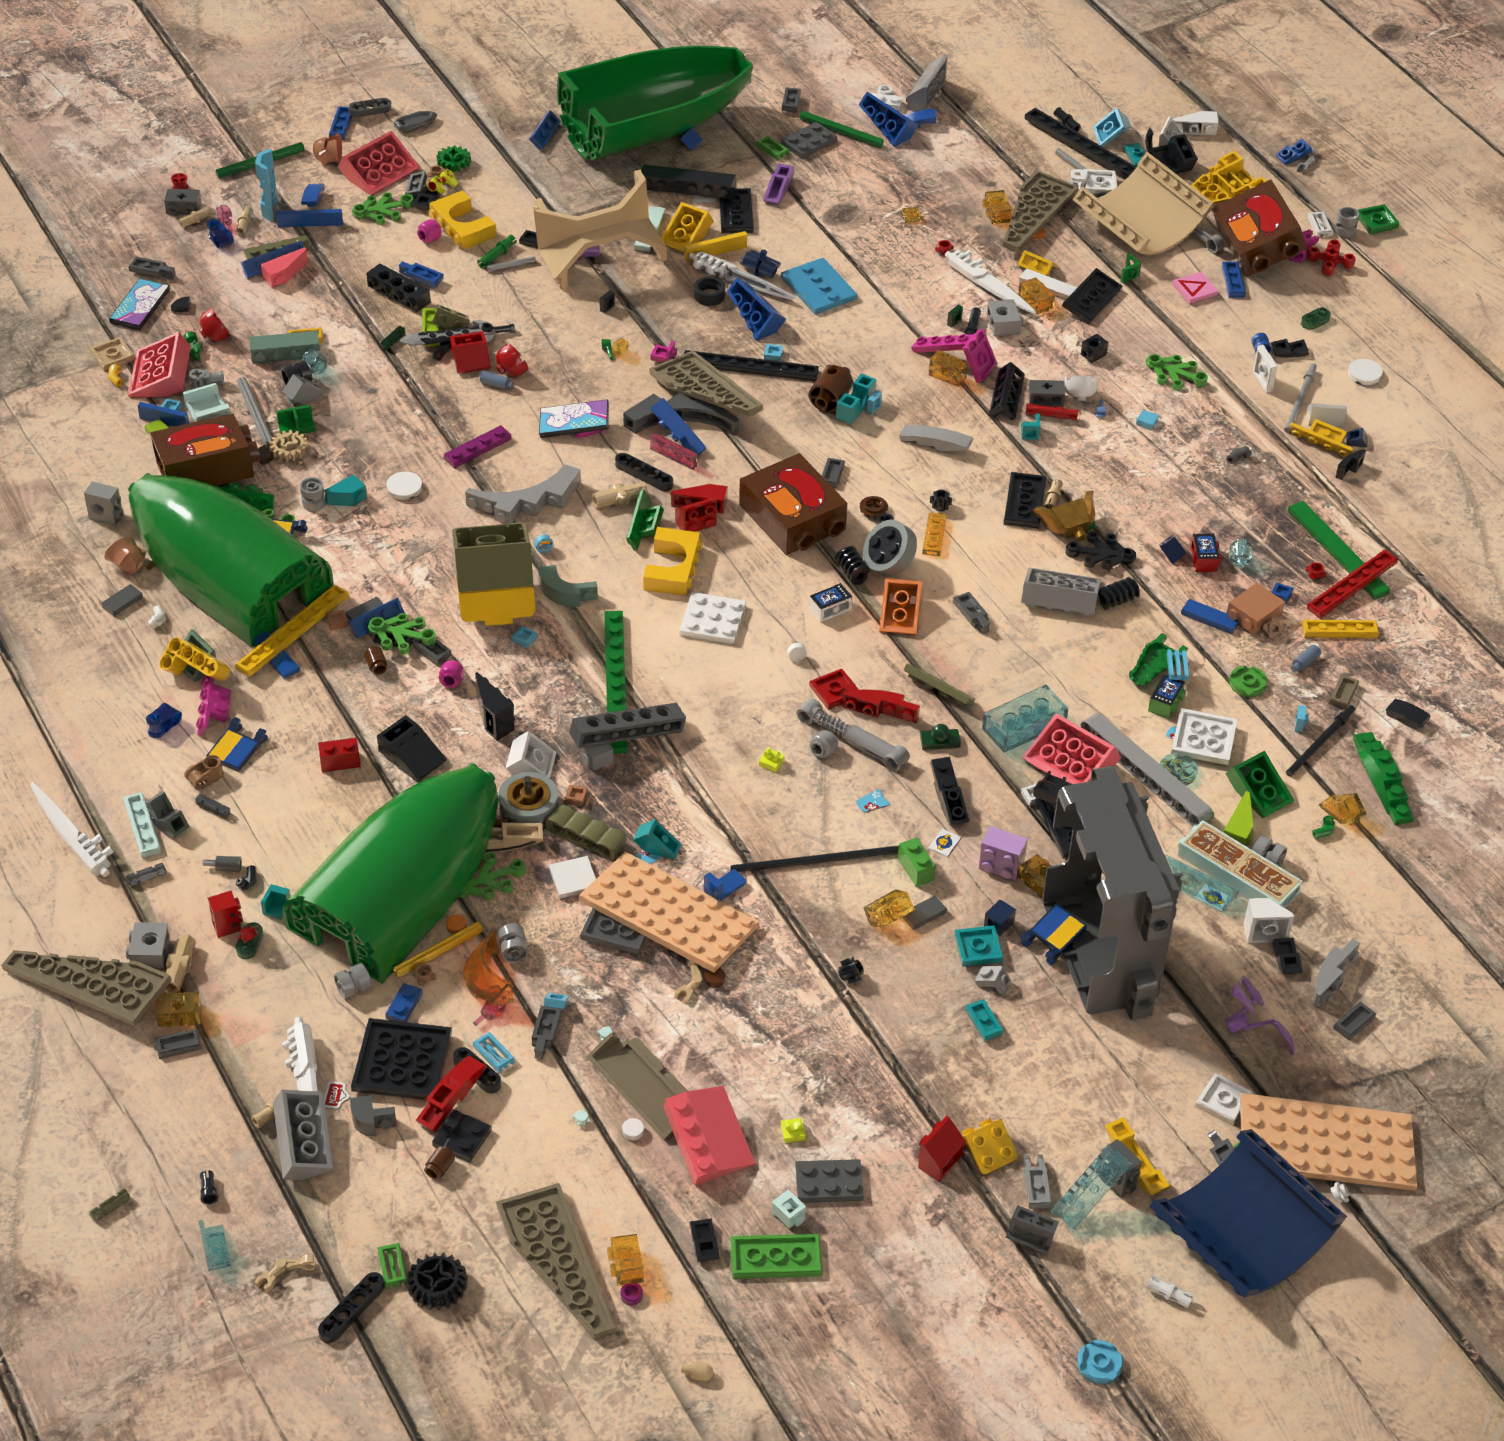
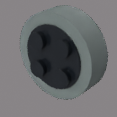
M897 520L883 521L871 530L865 540L863 547L864 561L869 568L882 576L891 577L898 575L910 565L916 554V535L909 527Z

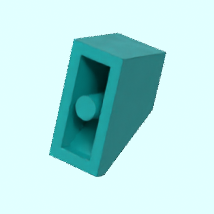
M354 474L324 490L327 505L354 506L367 499L366 485Z
M656 819L640 825L633 838V841L646 853L672 860L676 858L682 845Z

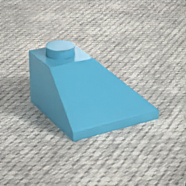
M1115 108L1098 122L1093 129L1099 145L1103 147L1127 132L1132 126L1128 117L1118 108Z

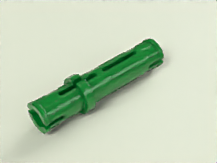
M509 235L503 241H499L496 247L477 261L478 266L481 269H485L500 255L507 253L508 249L517 243V240H514L516 238L513 235Z

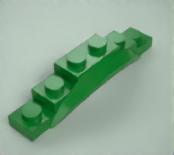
M1373 732L1354 734L1353 741L1357 747L1359 758L1386 813L1390 815L1394 825L1413 822L1414 815L1407 803L1409 797L1402 785L1403 777L1389 749H1384L1381 741L1376 740Z

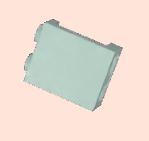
M216 383L183 392L185 406L194 422L231 414L228 403L224 404L219 395Z

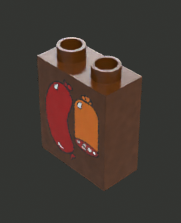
M1271 179L1215 205L1212 209L1218 229L1237 262H1239L1246 277L1263 272L1270 266L1287 258H1293L1307 249L1301 226Z
M234 413L150 432L156 464L161 475L188 478L218 486L254 477L252 463L260 462L259 450L256 441H252L248 424L239 426Z
M800 453L740 478L739 505L785 555L797 550H807L814 543L829 536L836 537L846 529L848 503Z

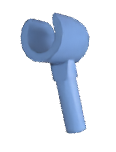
M1101 399L1099 401L1100 407L1095 408L1096 417L1106 416V406H1104V400Z

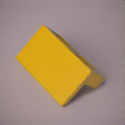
M1026 250L1023 251L1018 262V266L1049 276L1052 267H1058L1054 262Z

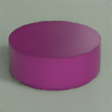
M635 1282L624 1284L620 1290L622 1302L630 1306L639 1304L643 1298L642 1287Z

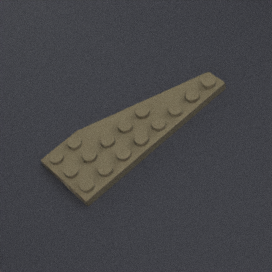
M1038 170L1034 172L1021 186L1003 247L1010 251L1018 252L1078 192L1079 186Z
M694 351L649 368L650 375L671 390L748 417L763 411L762 403Z
M13 950L1 965L2 969L6 972L132 1026L137 1025L172 981L169 974L138 961L125 963L120 962L118 959L102 961L96 957L74 955L58 957V954L50 953L47 956L38 955L37 952Z
M560 1183L496 1201V1206L509 1242L591 1337L597 1339L616 1333L615 1325Z

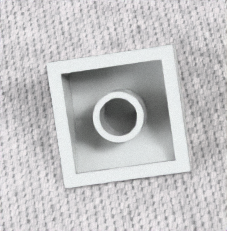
M527 731L513 740L506 769L514 775L521 772H537L550 778L556 751L530 731Z
M1270 898L1249 899L1243 924L1247 943H1272L1273 939L1289 938L1294 918L1293 913Z

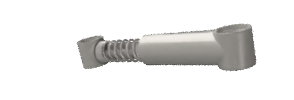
M809 698L796 712L798 719L804 724H821L822 727L825 726L826 729L834 731L835 734L838 733L847 743L884 762L890 771H899L910 759L908 750L903 746H893L856 725H845L844 721L840 722V719L832 718V715H828L816 699Z

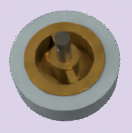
M521 772L506 779L499 789L500 813L504 819H510V823H542L544 825L548 816L558 806V790L555 783L541 773Z

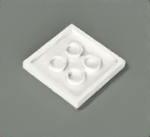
M692 592L679 630V636L734 645L746 601Z
M1181 708L1171 754L1229 765L1237 719Z

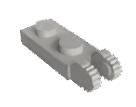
M1037 1154L1036 1163L1038 1166L1031 1167L1030 1156L1024 1155V1177L1029 1209L1051 1208L1047 1168L1044 1165L1043 1154Z

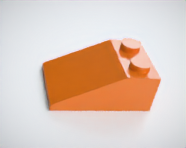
M885 578L879 632L917 634L923 593L922 581Z

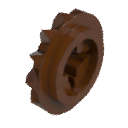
M869 496L860 502V512L864 513L865 516H871V518L874 516L878 517L888 511L887 501L878 496Z

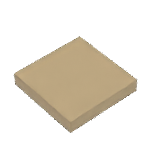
M121 337L89 348L91 355L104 372L108 371L110 366L114 364L121 366L135 361V355Z

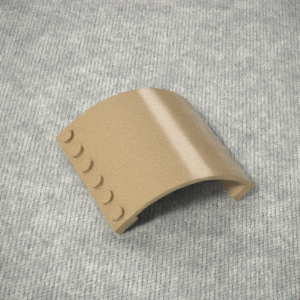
M1146 152L1137 164L1138 167L1111 192L1097 198L1082 186L1072 200L1137 252L1144 255H1155L1173 248L1187 238L1202 223L1215 204Z

